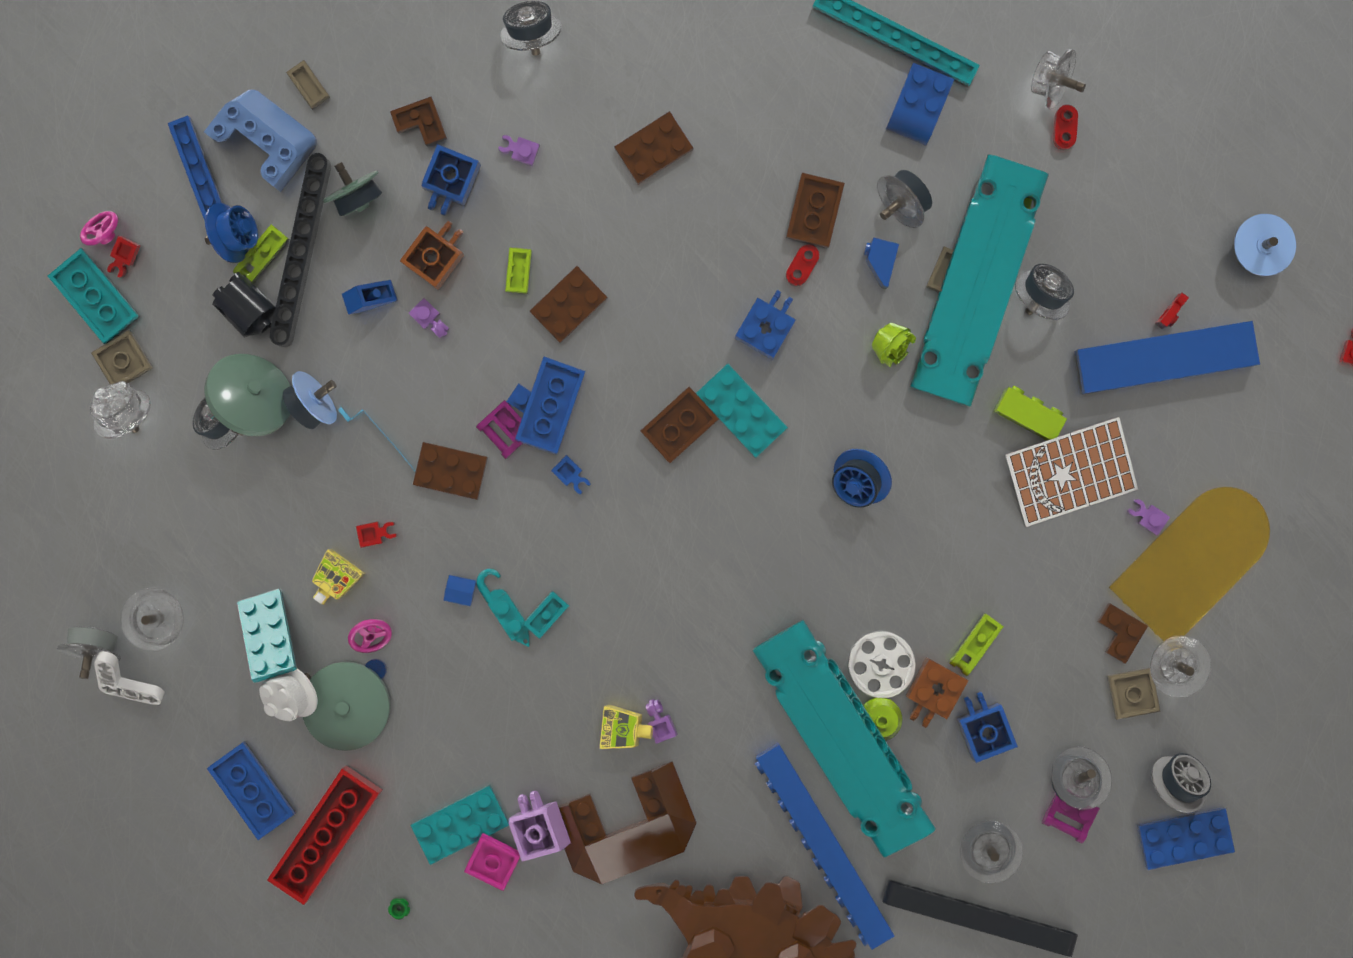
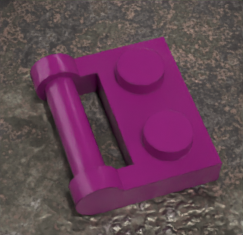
M505 400L476 426L480 432L483 431L497 446L505 460L523 444L515 441L522 418ZM494 421L514 443L508 447L489 424Z
M1069 793L1071 796H1073V797H1075V798H1079V797H1077V796H1075V795ZM1055 794L1044 815L1042 824L1048 827L1051 825L1076 838L1077 842L1083 844L1100 808L1089 802L1081 806L1069 805ZM1056 811L1081 823L1080 829L1078 830L1054 818Z

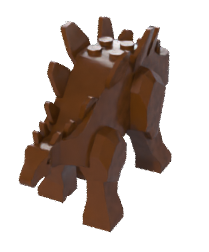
M748 876L734 877L729 889H720L717 895H715L714 887L708 884L704 887L703 891L695 890L691 896L692 886L679 885V880H674L670 886L665 883L638 887L634 892L637 900H648L654 905L662 906L672 917L688 943L683 958H855L853 950L856 948V942L851 939L837 943L831 942L841 924L840 918L835 913H832L823 905H818L809 912L804 911L803 914L800 913L803 907L800 883L788 876L783 877L779 884L766 882L757 894Z

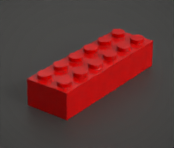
M347 765L344 766L267 881L305 905L383 789Z

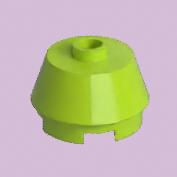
M889 323L876 333L872 342V348L880 362L891 367L893 362L897 365L909 353L907 348L910 342L912 344L915 343L916 336L911 333L909 328Z
M873 698L863 705L885 741L892 739L898 734L903 719L901 710L895 702L887 698Z

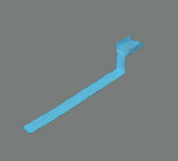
M342 407L338 409L347 422L353 420L364 411L361 410L354 417L350 418Z

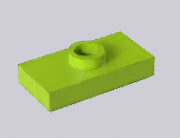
M509 247L505 292L528 294L531 249Z

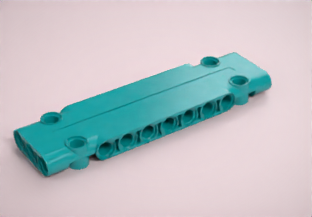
M987 155L979 182L975 188L974 197L969 203L941 286L942 292H939L924 337V346L919 355V361L910 387L971 407L979 381L983 376L984 366L987 364L1034 228L1036 220L1034 217L1040 206V199L1049 176L1048 173L995 155ZM983 184L990 185L992 188L991 195L982 193L981 186ZM1025 198L1033 200L1034 206L1032 209H1027L1024 206ZM927 352L934 353L936 359L933 364L925 362L924 357ZM969 366H974L977 369L975 378L968 377L966 372Z
M804 620L787 628L752 650L766 671L765 678L767 682L776 687L777 699L849 813L854 818H859L862 832L866 836L871 837L883 857H887L927 837L936 830L926 812L921 808V797L917 793L911 792L912 783L836 662L833 659L826 658L825 646L820 641H815L812 632ZM810 650L815 652L816 657L811 655ZM775 670L779 671L781 676L777 675ZM906 803L911 804L913 808L908 807ZM870 821L875 822L877 826L872 825Z

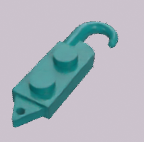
M494 569L483 570L477 577L476 585L511 641L515 640L529 647V629L522 624L525 619L508 593L503 589L490 592L484 583L487 575L492 574L497 578H500L501 575Z

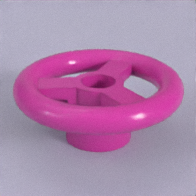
M105 211L92 217L81 230V242L92 246L98 243L104 245L112 241L115 237L114 230L118 225L117 214L112 211ZM87 234H92L96 237L87 239Z
M364 620L351 629L348 635V643L357 652H375L388 644L392 636V630L382 620ZM357 632L363 637L361 646L355 642ZM384 636L379 643L369 646L376 638Z

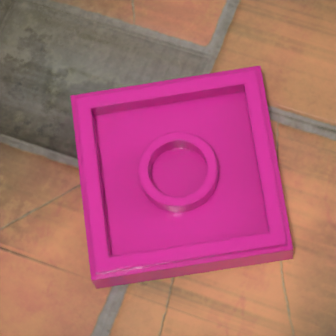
M482 833L464 872L504 891L520 859V854L518 850Z

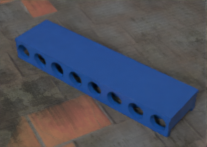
M1253 321L1074 351L1077 357L1082 394L1260 365Z

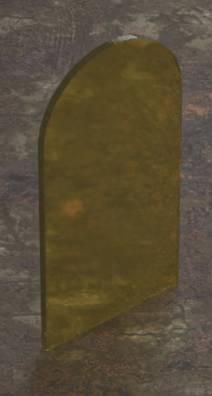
M1218 487L1208 490L1199 495L1109 588L1154 631L1155 635H1158L1172 649L1261 558L1267 548L1270 537V524L1267 514L1258 499L1246 491L1233 487Z

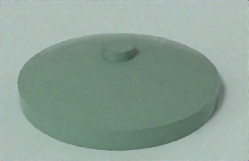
M251 354L229 355L219 360L206 378L204 393L209 409L224 426L237 433L248 436L268 435L282 427L291 414L283 400V391L290 387L287 378L274 364L261 357Z
M344 661L330 664L313 675L310 682L316 691L318 704L316 710L311 715L303 717L308 731L317 741L335 750L348 751L368 745L381 734L388 722L391 704L387 687L377 673L363 664Z

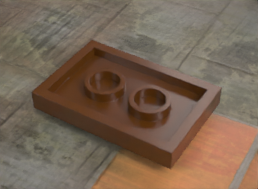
M670 111L614 146L638 185L693 150V146Z
M802 173L786 238L829 248L845 183Z
M576 266L530 310V313L561 343L608 297Z
M688 387L640 431L661 455L671 463L718 421L719 418Z
M423 442L413 485L478 500L488 457Z

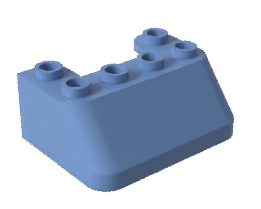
M248 90L226 103L204 131L214 141L223 142L237 129L270 156L261 167V175L280 192L317 145L316 137L308 129L257 90Z

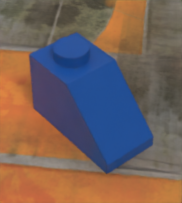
M873 237L871 243H866L864 255L867 256L866 263L881 288L887 289L899 244Z
M391 280L358 285L342 293L348 315L365 312L397 301Z

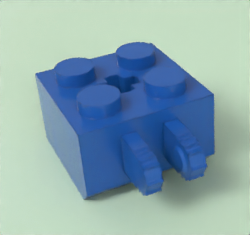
M437 144L421 185L424 190L433 193L428 209L434 210L439 196L446 198L441 207V214L444 216L447 214L452 201L465 206L480 170V162ZM455 171L456 176L449 180L446 175Z
M779 290L775 292L769 304L760 298L756 299L735 335V339L771 360L775 357L796 319L785 314L793 301L791 297L786 299L781 311L773 307L781 296ZM761 324H768L771 332L763 334L761 333L762 328L759 326Z
M982 692L977 693V700L982 709L974 711L971 699L965 697L964 702L969 714L956 718L971 758L976 763L1018 747L1002 705L995 703L987 706ZM985 728L991 729L989 737L982 735Z

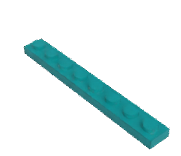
M815 0L813 4L814 9L967 86H970L980 66L852 0Z

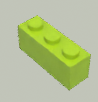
M1016 386L1005 388L993 412L1046 441L1058 437L1067 418L1062 416V411L1054 407L1049 409L1043 406L1044 402L1034 396L1030 399L1023 395L1025 391Z

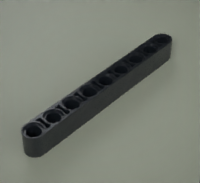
M321 153L312 154L307 162L271 325L270 339L275 345L280 347L290 346L294 340L324 203L323 200L330 176L331 163ZM318 160H324L323 168L315 169V163ZM319 181V188L316 191H311V183ZM313 202L315 204L314 210L307 213L305 211L306 205ZM304 224L310 225V231L307 234H301L300 232ZM300 245H304L305 253L301 256H297V247ZM294 267H300L301 269L298 277H292L291 275ZM290 288H295V297L288 299L286 296L287 291ZM289 309L291 317L284 321L282 313L284 310ZM285 331L286 339L283 342H278V333Z
M888 880L882 900L883 903L896 908L1068 957H1072L1078 934L1062 928L893 880Z

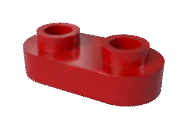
M1063 105L1055 113L1053 142L1061 150L1070 149L1077 140L1078 111L1072 105ZM1065 112L1070 113V119L1064 117ZM1067 134L1069 141L1063 140L1062 135Z
M809 244L802 246L786 272V279L792 286L803 285L819 260V251L815 246ZM811 252L812 258L806 259L804 253ZM800 271L801 277L795 278L793 272Z

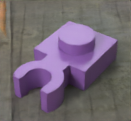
M503 135L502 139L508 141L509 145L506 148L499 146V151L502 153L513 152L512 159L533 166L540 144L518 137L516 143L513 142L510 136Z
M1135 499L1134 502L1139 505V510L1135 512L1132 509H1128L1127 512L1132 516H1140L1141 519L1138 521V524L1154 535H1158L1170 517L1153 505H1149L1146 509L1143 501Z

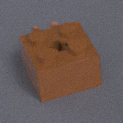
M450 221L445 223L438 234L426 226L400 260L403 265L437 290L441 288L464 257L463 252L455 247L463 235L462 230L456 231L449 242L444 239L445 235L452 228ZM430 254L432 256L437 254L435 262L428 263L430 261L428 259Z
M926 657L906 693L907 698L917 703L910 715V719L912 721L916 720L922 707L929 709L922 721V726L925 728L928 727L935 713L948 719L969 680ZM941 683V691L934 694L935 690L932 686Z

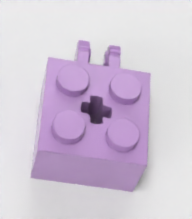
M538 791L530 793L529 798L533 808H531L526 795H519L517 799L521 811L509 818V826L522 862L559 852L571 843L557 802L543 805Z

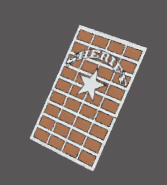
M1119 417L1006 454L1026 527L1138 490Z

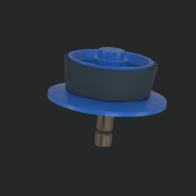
M850 449L843 452L835 461L832 485L835 493L843 502L853 507L863 508L886 498L891 490L892 478L888 467L878 456L867 450Z

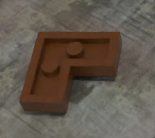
M432 97L390 111L398 134L419 126L426 146L447 139Z
M1111 603L1107 604L1097 621L1116 633L1105 652L1126 664L1148 626Z

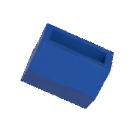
M449 575L443 601L471 606L476 581Z

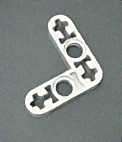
M105 651L98 653L94 666L98 687L102 692L152 705H159L165 693L162 688L122 678L117 657Z

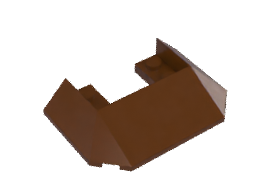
M673 761L631 777L647 819L606 834L591 794L558 806L571 842L564 850L574 873L599 884H605L685 851L697 822Z

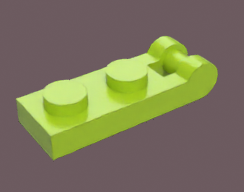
M271 224L258 239L257 244L246 253L245 259L236 265L233 273L239 272L241 275H245L254 284L259 275L290 239ZM249 264L254 267L251 273L246 269Z
M984 613L958 651L950 659L949 664L953 667L957 666L962 670L961 673L968 676L1004 626ZM965 654L971 657L968 663L962 660Z

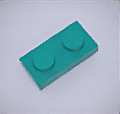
M551 591L522 624L540 639L569 605L555 592Z

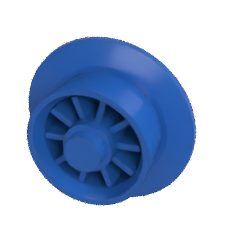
M215 203L208 208L205 216L206 244H211L217 254L227 262L238 263L243 261L248 249L254 247L258 241V229L253 216L240 205L230 207L224 203Z

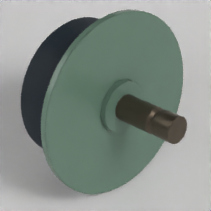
M343 163L336 164L334 167L339 172V176L345 186L326 197L323 201L326 203L334 200L339 216H345L356 210L360 212L368 208V203L382 194V191L372 180L379 173L378 170L353 181Z

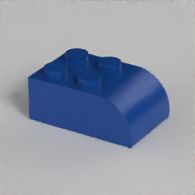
M913 63L886 129L927 145L954 79Z

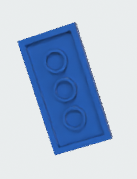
M543 357L515 441L557 455L585 371Z
M245 741L207 768L257 840H260L296 814Z
M1224 807L1137 825L1145 865L1148 870L1235 852L1227 811Z

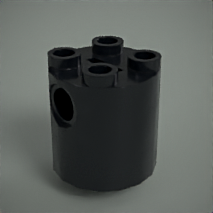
M237 272L230 278L229 284L224 288L220 286L214 291L212 296L215 299L212 305L244 338L263 334L272 325L275 306L245 275Z

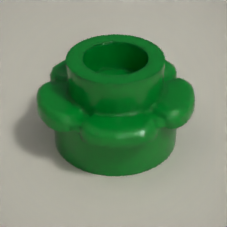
M394 898L390 902L391 905L388 907V912L393 918L401 920L410 913L409 903L406 899Z

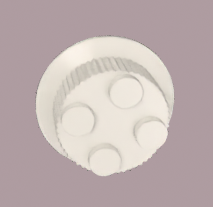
M297 669L266 679L259 688V695L264 704L265 713L287 722L295 720L298 716L307 717L311 715L317 708L318 699L316 691L310 682V674H303Z

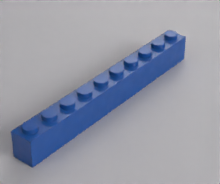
M776 743L756 755L758 762L755 765L761 775L764 773L767 775L769 781L766 783L773 794L777 792L781 800L777 802L783 812L788 811L792 819L789 822L795 832L800 830L804 838L800 840L807 851L811 849L815 857L812 860L818 870L823 868L827 876L823 877L830 889L834 887L838 895L835 898L841 908L846 906L850 914L847 915V918L853 927L857 925L861 931L858 936L863 945L869 944L873 950L895 937L780 744Z

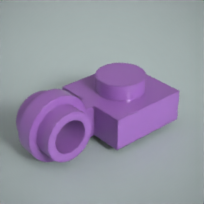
M425 298L409 312L424 329L432 324L431 330L439 338L445 337L448 334L449 328L441 320L435 321L440 313Z
M654 699L650 700L646 704V710L650 717L654 716L655 720L650 721L648 725L653 726L652 735L656 744L677 736L678 734L670 715L660 716V713L663 712L661 702Z

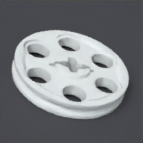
M885 631L872 632L860 638L853 646L848 660L849 674L854 684L865 694L876 698L893 697L905 690L912 681L915 673L914 654L908 643L898 635ZM893 638L895 640L896 646L893 650H886L884 648L885 639ZM866 641H871L874 645V650L869 654L862 651V644ZM901 655L909 657L910 663L907 667L902 668L898 665L897 660ZM883 658L885 659V663L887 664V666L892 667L894 669L891 670L889 668H882L881 671H879V666L876 665V663L871 662L870 659L874 661H881ZM857 662H864L866 665V670L863 674L855 673L854 665ZM897 675L901 678L902 683L900 687L892 688L889 683L890 678ZM871 679L879 681L880 688L877 691L873 692L868 689V682Z

